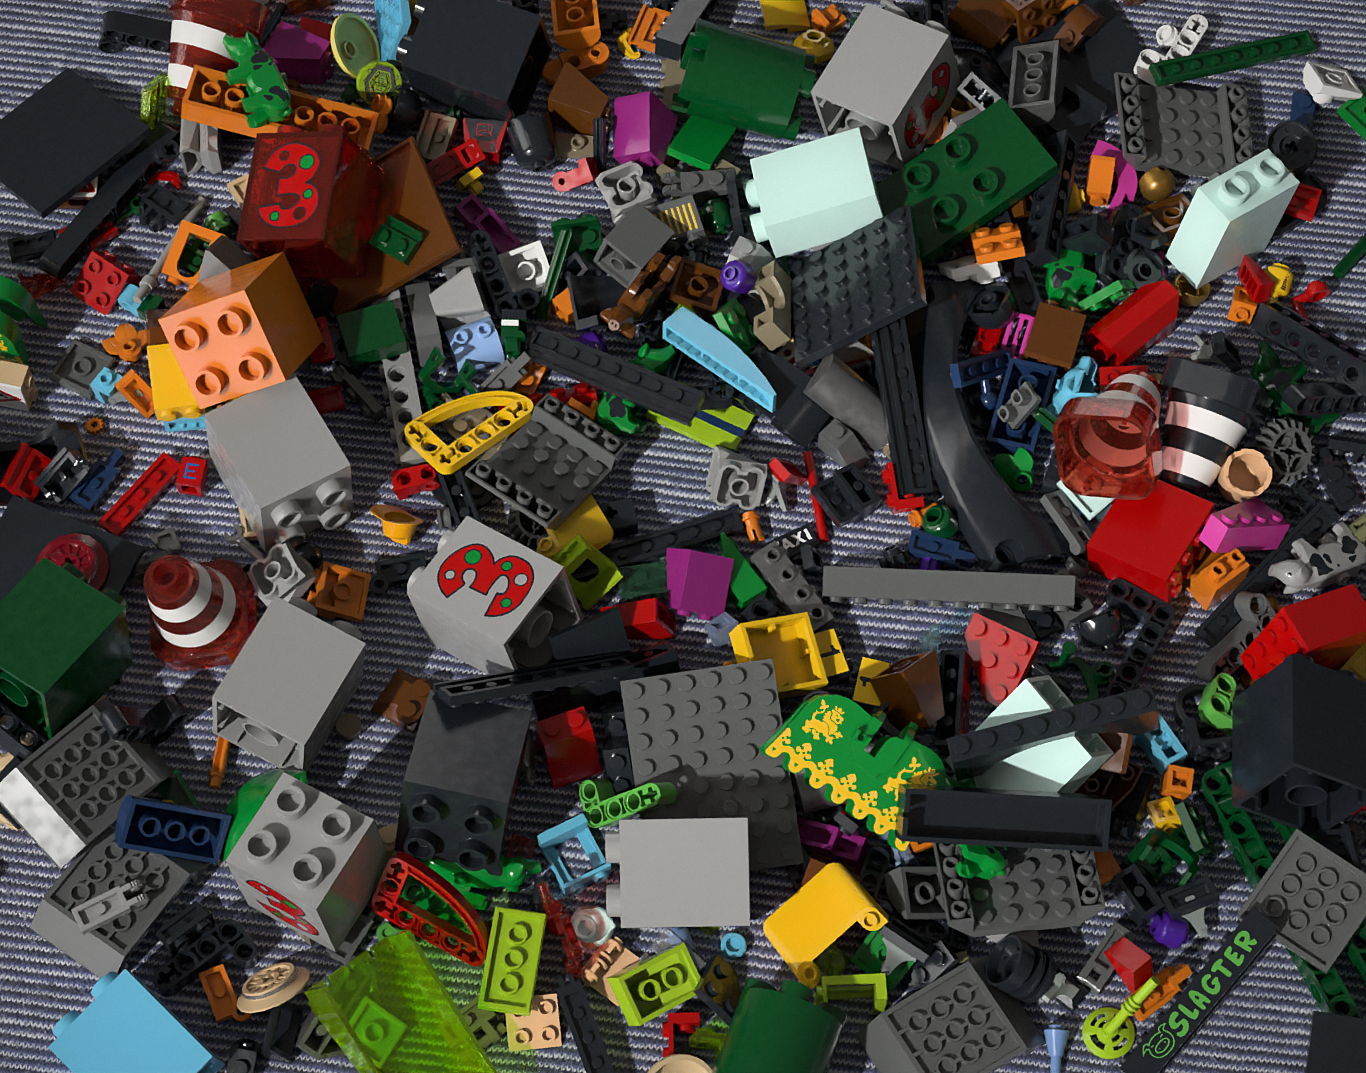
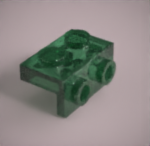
M665 561L618 567L623 575V578L618 581L621 599L626 598V602L641 600L643 595H650L651 598L666 596L667 569Z

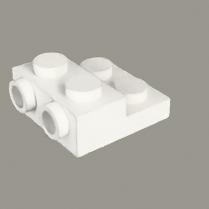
M975 254L938 264L939 272L948 278L955 279V281H964L970 278L980 284H988L993 282V278L999 277L1003 272L1000 261L978 265Z

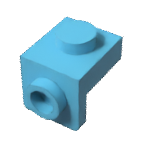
M106 367L101 370L90 384L98 401L104 404L108 402V397L117 391L114 385L122 378L120 374Z

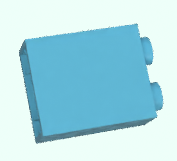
M124 969L119 975L115 971H111L99 979L91 990V994L96 999L81 1014L77 1010H72L63 1016L53 1028V1034L57 1039L48 1047L72 1073H217L225 1065L137 976L127 969Z

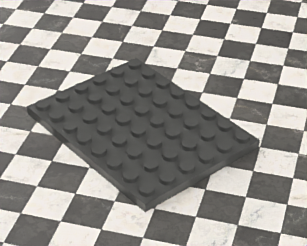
M773 658L620 681L635 788L648 783L670 782L677 791V797L673 804L642 815L640 820L748 818L750 871L804 863L790 772L786 771L782 766L784 753L777 758H771L762 754L759 750L783 725Z

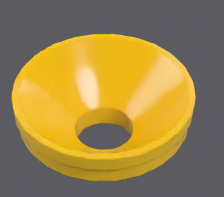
M816 29L807 30V32L795 38L793 46L806 49V53L815 55L814 63L828 61L834 54L832 40L824 32H819Z

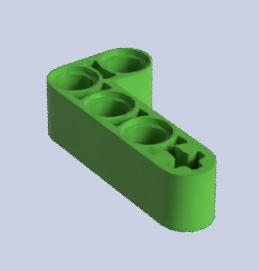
M1221 673L1204 688L1198 707V714L1205 723L1232 736V700L1236 690V682L1231 675Z
M607 779L585 780L579 789L584 815L588 825L592 828L616 826L619 824V820H632L674 803L677 797L676 788L670 782L648 783L615 796L611 782Z

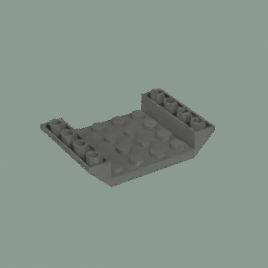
M1115 72L1114 79L1123 157L1135 170L1149 171L1154 167H1158L1163 171L1167 168L1172 174L1210 177L1216 172L1222 175L1254 157L1245 85L1223 83L1217 92L1140 85L1138 83V74Z
M548 393L535 405L531 419L486 462L482 459L477 460L466 471L465 475L545 528L556 531L610 476L626 451L628 444Z
M107 698L93 704L15 767L0 782V804L59 870L77 857L89 843L117 821L120 806L127 795L145 797L174 775L171 768L149 744L112 739L99 721L100 714L107 708L114 706Z
M115 822L77 855L45 894L36 911L30 929L100 979L111 971H115L119 975L124 969L129 967L126 959L189 881L195 884L209 867L210 863L120 848L115 840ZM137 879L141 881L142 887L138 891L130 895H124V897L128 901L145 893L149 897V901L137 909H131V912L85 935L82 934L71 910L117 886L121 887Z
M933 843L947 925L969 936L979 937L1073 927L1082 924L1105 909L1095 856L1092 851L1006 847L1009 864L1005 867L1006 875L996 876L994 879L988 880L980 877L965 878L959 876L956 865L960 861L964 862L965 860L959 844Z
M988 955L968 960L882 1012L856 1034V1038L879 1073H992L1021 1054L1024 1057L1046 1044V1041L1018 999L987 982L985 966Z

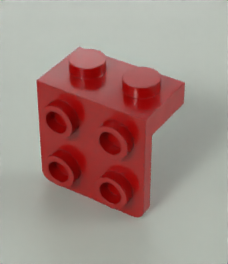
M108 250L104 252L91 251L71 288L73 295L103 315L111 313L126 284L138 285L142 276L135 272V267L125 262L122 264L116 260L117 255Z

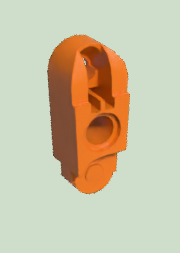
M597 41L593 46L585 49L562 52L559 54V58L546 63L542 73L543 80L549 85H555L565 62L577 66L575 68L588 80L601 75L609 65V49L606 44Z

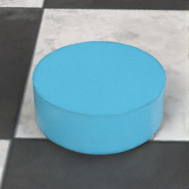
M736 932L726 934L721 940V952L724 957L730 960L742 958L747 949L746 939Z

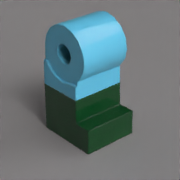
M128 284L117 299V302L124 309L145 321V310L166 309L164 298L156 294L153 296L147 293L140 304L134 302L133 296L139 287L133 284Z

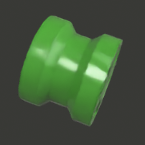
M224 211L212 213L205 220V225L210 230L227 237L231 236L234 232V226L231 222L227 221L228 216Z

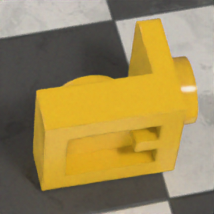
M1171 796L1149 801L1146 805V810L1155 829L1162 830L1170 835L1175 828H1181V821Z

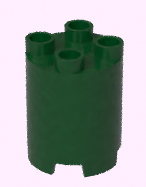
M696 18L695 33L690 32L679 67L685 70L679 93H673L671 110L773 139L781 140V138L795 141L802 119V114L799 113L801 98L797 96L809 98L816 77V71L813 70L815 55L806 53V49Z
M748 978L712 1073H827L848 1014L842 1009L829 1004L820 1003L816 1006L810 1003L813 990L799 982L784 980L780 990L777 991L774 986L767 982Z

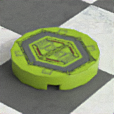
M374 60L366 66L364 65L356 77L357 92L361 99L371 105L373 99L378 94H385L389 96V99L391 95L396 97L398 91L394 89L397 85H402L399 71L394 65L384 60Z

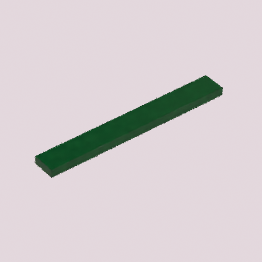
M1306 30L1151 63L1149 70L1157 87L1313 54L1316 52L1317 47L1309 31Z

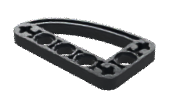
M710 316L704 319L705 322L712 324L721 332L714 317ZM677 348L675 351L676 355L670 362L666 377L678 382L688 355ZM713 372L712 385L690 386L704 392L706 395L700 410L729 408L735 402V387L726 381H719V376ZM722 390L726 391L724 398H722Z

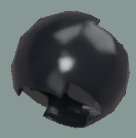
M308 541L295 547V551L312 565L313 569L319 568L324 559L323 553L316 544Z

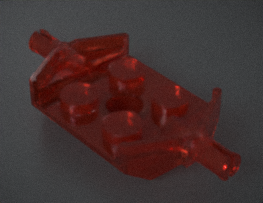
M547 881L537 884L547 919L553 918L559 935L564 933L566 937L561 939L567 957L562 958L568 975L573 974L574 980L580 978L585 990L586 987L581 977V972L586 967V965H582L584 955L566 906L560 902L561 898L554 897L553 894L551 895Z

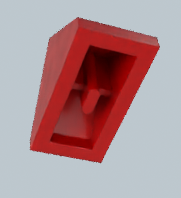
M1125 937L1119 938L1103 952L1131 993L1153 976L1152 957Z

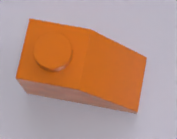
M1092 155L1085 182V204L1107 206L1111 193L1115 157Z

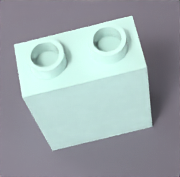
M859 127L750 159L754 179L744 181L743 188L750 209L760 207L761 210L760 213L750 215L752 229L757 243L766 240L770 241L776 258L842 239L855 230L861 229L876 219L884 217L870 159Z
M1267 149L1198 187L1166 257L1195 289L1202 287L1240 265L1244 255H1249L1252 258L1265 250L1300 182L1284 166L1282 161Z
M1049 675L1026 678L975 731L1074 705ZM1098 733L1068 737L1038 745L1012 755L992 766L983 775L974 777L977 788L1074 793L1114 752ZM949 756L946 762L954 770L951 756ZM954 774L952 776V779L957 780L956 775ZM968 779L960 780V782L965 783Z

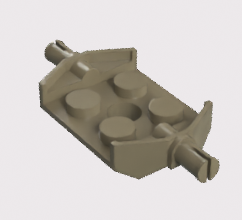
M447 392L440 396L444 404L454 400ZM485 407L473 409L442 421V428L457 440L493 414ZM498 422V425L505 426L502 422ZM485 432L478 437L480 439H488L491 437V434ZM514 432L475 459L485 461L490 459L513 436ZM462 446L468 452L472 450L470 446Z

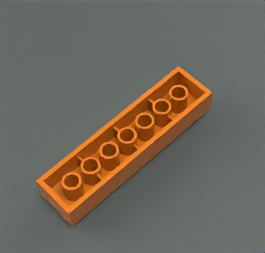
M194 65L182 101L181 119L281 145L289 142H301L313 147L320 155L362 166L368 161L377 130L379 113L288 89L291 95L292 114H289L283 121L268 122L259 128H249L246 122V115L254 114V112H245L241 98L249 97L246 84L229 85L225 72Z

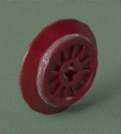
M77 533L60 536L48 543L39 554L36 562L37 564L45 557L60 567L64 563H73L85 575L88 581L87 584L98 591L105 583L109 571L108 555L102 545L88 535Z

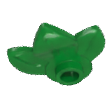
M1019 447L1014 456L1006 453H999L994 456V465L997 472L1011 489L1024 492L1033 487L1035 482L1034 474L1031 471L1033 459L1025 448ZM1024 475L1027 477V480L1020 482L1018 477Z

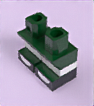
M502 309L501 343L503 352L507 355V360L512 357L517 359L526 351L525 336H527L528 332L526 310Z

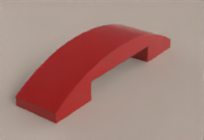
M473 137L428 162L426 165L435 186L486 157Z

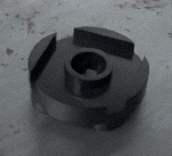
M1137 248L1128 252L1124 256L1121 267L1118 270V275L1122 280L1134 281L1137 289L1133 290V293L1143 285L1165 280V275L1162 276L1161 270L1164 268L1162 260L1154 251L1147 248L1144 250ZM1140 268H1144V269H1145V271H1144V275H1145V276H1143V275L1141 274Z

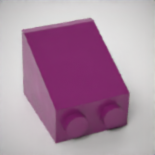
M282 20L263 48L273 58L279 72H284L287 80L295 79L299 84L323 85L327 78L332 77L335 71L330 41Z
M651 91L614 98V159L621 165L629 161L638 163L642 168L664 164L678 117Z
M667 548L668 608L676 609V614L691 617L692 613L699 614L698 619L711 621L713 617L722 614L725 610L734 559L689 549Z

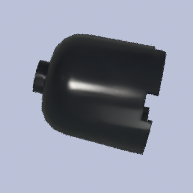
M544 112L540 113L541 116L531 117V113L517 116L510 121L511 126L506 128L514 159L525 170L542 172L555 162L558 155L553 120L549 114Z

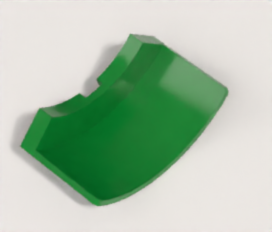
M268 770L255 776L240 788L225 811L230 813L232 817L219 857L220 861L227 859L283 772L307 784L306 771Z

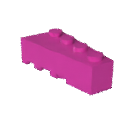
M1256 497L1255 499H1250L1212 513L1198 539L1214 553L1231 552L1235 548L1239 551L1271 550L1279 547L1290 524L1283 519L1281 513L1272 510Z

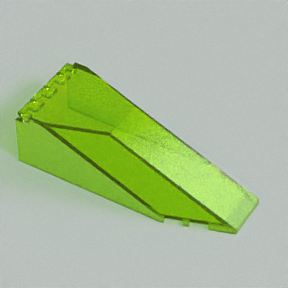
M410 930L391 934L370 947L373 958L368 951H364L349 961L348 964L352 972L349 971L346 965H343L329 974L327 980L331 985L330 987L322 979L304 992L309 999L307 1003L315 1016L359 1073H497Z

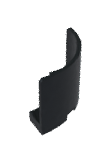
M567 275L576 330L580 332H597L596 330L606 328L607 333L619 332L610 330L608 323L600 317V313L606 308L617 306L619 299L627 288L612 276L587 277ZM664 295L641 321L634 323L639 326V329L641 326L647 327L649 322L661 325L668 318Z
M761 348L754 349L749 358L765 376L777 394L776 410L773 413L736 388L734 404L738 408L744 409L757 417L763 414L772 420L770 425L793 444L807 448L830 416L828 412L803 393L812 377L773 353Z
M56 421L47 429L33 435L34 440L26 442L29 447L35 448L52 460L64 447L79 450L88 461L77 423ZM20 440L0 443V483L21 444ZM0 486V506H7L13 494L5 487ZM39 490L33 502L47 499V497Z

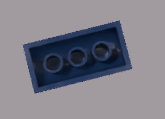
M1010 357L986 439V444L991 451L996 454L1006 453L1014 456L1018 448L1023 447L1033 456L1042 424L1033 415H1029L1018 429H1012L1008 422H1002L997 414V410L1002 405H1005L1010 400L1012 392L1015 389H1019L1026 381H1030L1033 390L1042 399L1038 404V408L1041 406L1047 408L1058 367Z
M127 795L118 812L115 840L120 848L218 864L232 815L223 811Z

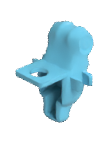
M1090 356L1081 357L1075 368L1069 370L1062 380H1057L1056 391L1052 397L1053 402L1046 408L1070 430L1075 427L1077 415L1086 404L1089 403L1087 410L1091 412L1092 410H1098V403L1090 402L1099 395L1095 393V377L1098 364Z

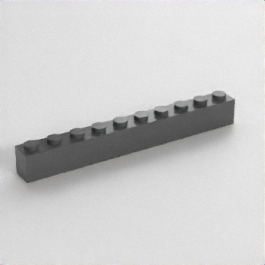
M824 566L822 596L824 599H828V603L836 604L843 603V599L853 600V604L861 605L868 604V600L878 601V605L886 606L893 605V601L903 602V606L911 607L918 606V602L928 603V607L935 608L943 607V603L953 604V608L966 609L968 604L978 605V609L991 610L993 605L1003 606V610L1016 611L1018 606L1029 607L1028 611L1042 612L1045 607L1054 608V612L1067 613L1069 609H1074L1075 576Z

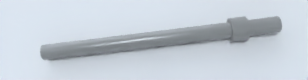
M198 197L184 220L194 223L207 200L204 197ZM177 231L149 274L144 275L140 281V287L133 296L134 302L140 304L146 294L152 291L157 284L156 279L161 273Z

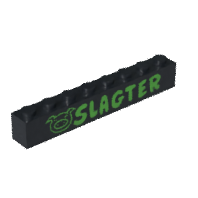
M1254 907L1249 913L1245 911L1237 920L1238 927L1233 933L1228 931L1220 941L1222 946L1216 953L1211 951L1203 961L1205 966L1200 972L1195 971L1186 982L1188 984L1187 988L1183 992L1178 991L1170 1001L1172 1006L1167 1012L1161 1011L1153 1021L1155 1026L1149 1033L1145 1031L1136 1042L1138 1044L1137 1048L1132 1053L1128 1051L1119 1062L1122 1065L1119 1068L1120 1073H1163L1279 934V926Z

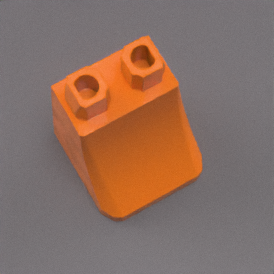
M1236 548L1231 552L1214 553L1211 549H1207L1202 559L1196 560L1193 565L1192 575L1189 579L1185 578L1182 585L1207 611L1231 594L1247 576L1250 565L1246 562L1244 555Z

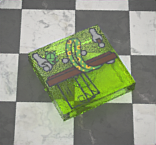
M162 73L142 88L140 120L147 124L151 130L158 122L165 119L168 75Z

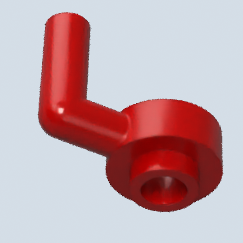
M1316 280L1308 284L1304 293L1293 297L1290 302L1295 312L1308 319L1302 304L1308 301L1310 303L1321 301L1331 291L1326 282Z

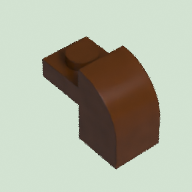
M1081 4L1064 19L1065 24L1053 40H1059L1060 46L1069 54H1073L1086 36H1094L1106 18L1091 5Z

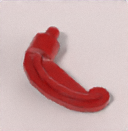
M173 171L157 172L148 181L149 184H154L155 180L172 181L173 186L178 191L181 190L182 186L181 177Z

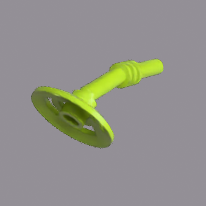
M1151 976L1134 995L1131 994L1121 1004L1120 1010L1104 1007L1088 1015L1082 1027V1038L1091 1053L1103 1059H1117L1124 1056L1131 1049L1135 1039V1030L1129 1016H1133L1142 1007V1002L1160 984L1156 977ZM1102 1014L1105 1015V1017L1100 1018L1094 1026H1091V1022L1097 1016ZM1107 1021L1102 1028L1098 1027L1102 1022ZM1123 1022H1125L1128 1029H1122L1121 1025ZM1097 1035V1038L1105 1044L1104 1050L1097 1047L1090 1036ZM1116 1035H1120V1038L1117 1041L1112 1042V1040L1115 1039ZM1124 1038L1128 1039L1122 1048L1114 1051L1113 1047L1118 1046Z

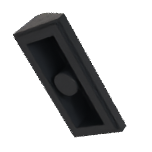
M326 280L313 284L306 302L314 318L325 316L327 320L339 288Z

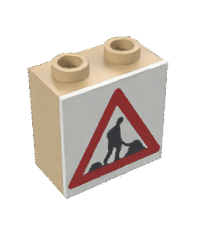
M0 360V406L29 412L32 401L35 402L38 396V387L35 385L34 376H32L29 366Z

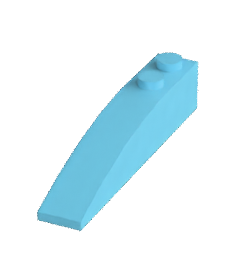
M683 306L663 321L664 340L773 413L776 410L777 394L765 376L736 344L712 324H708L694 312H690Z

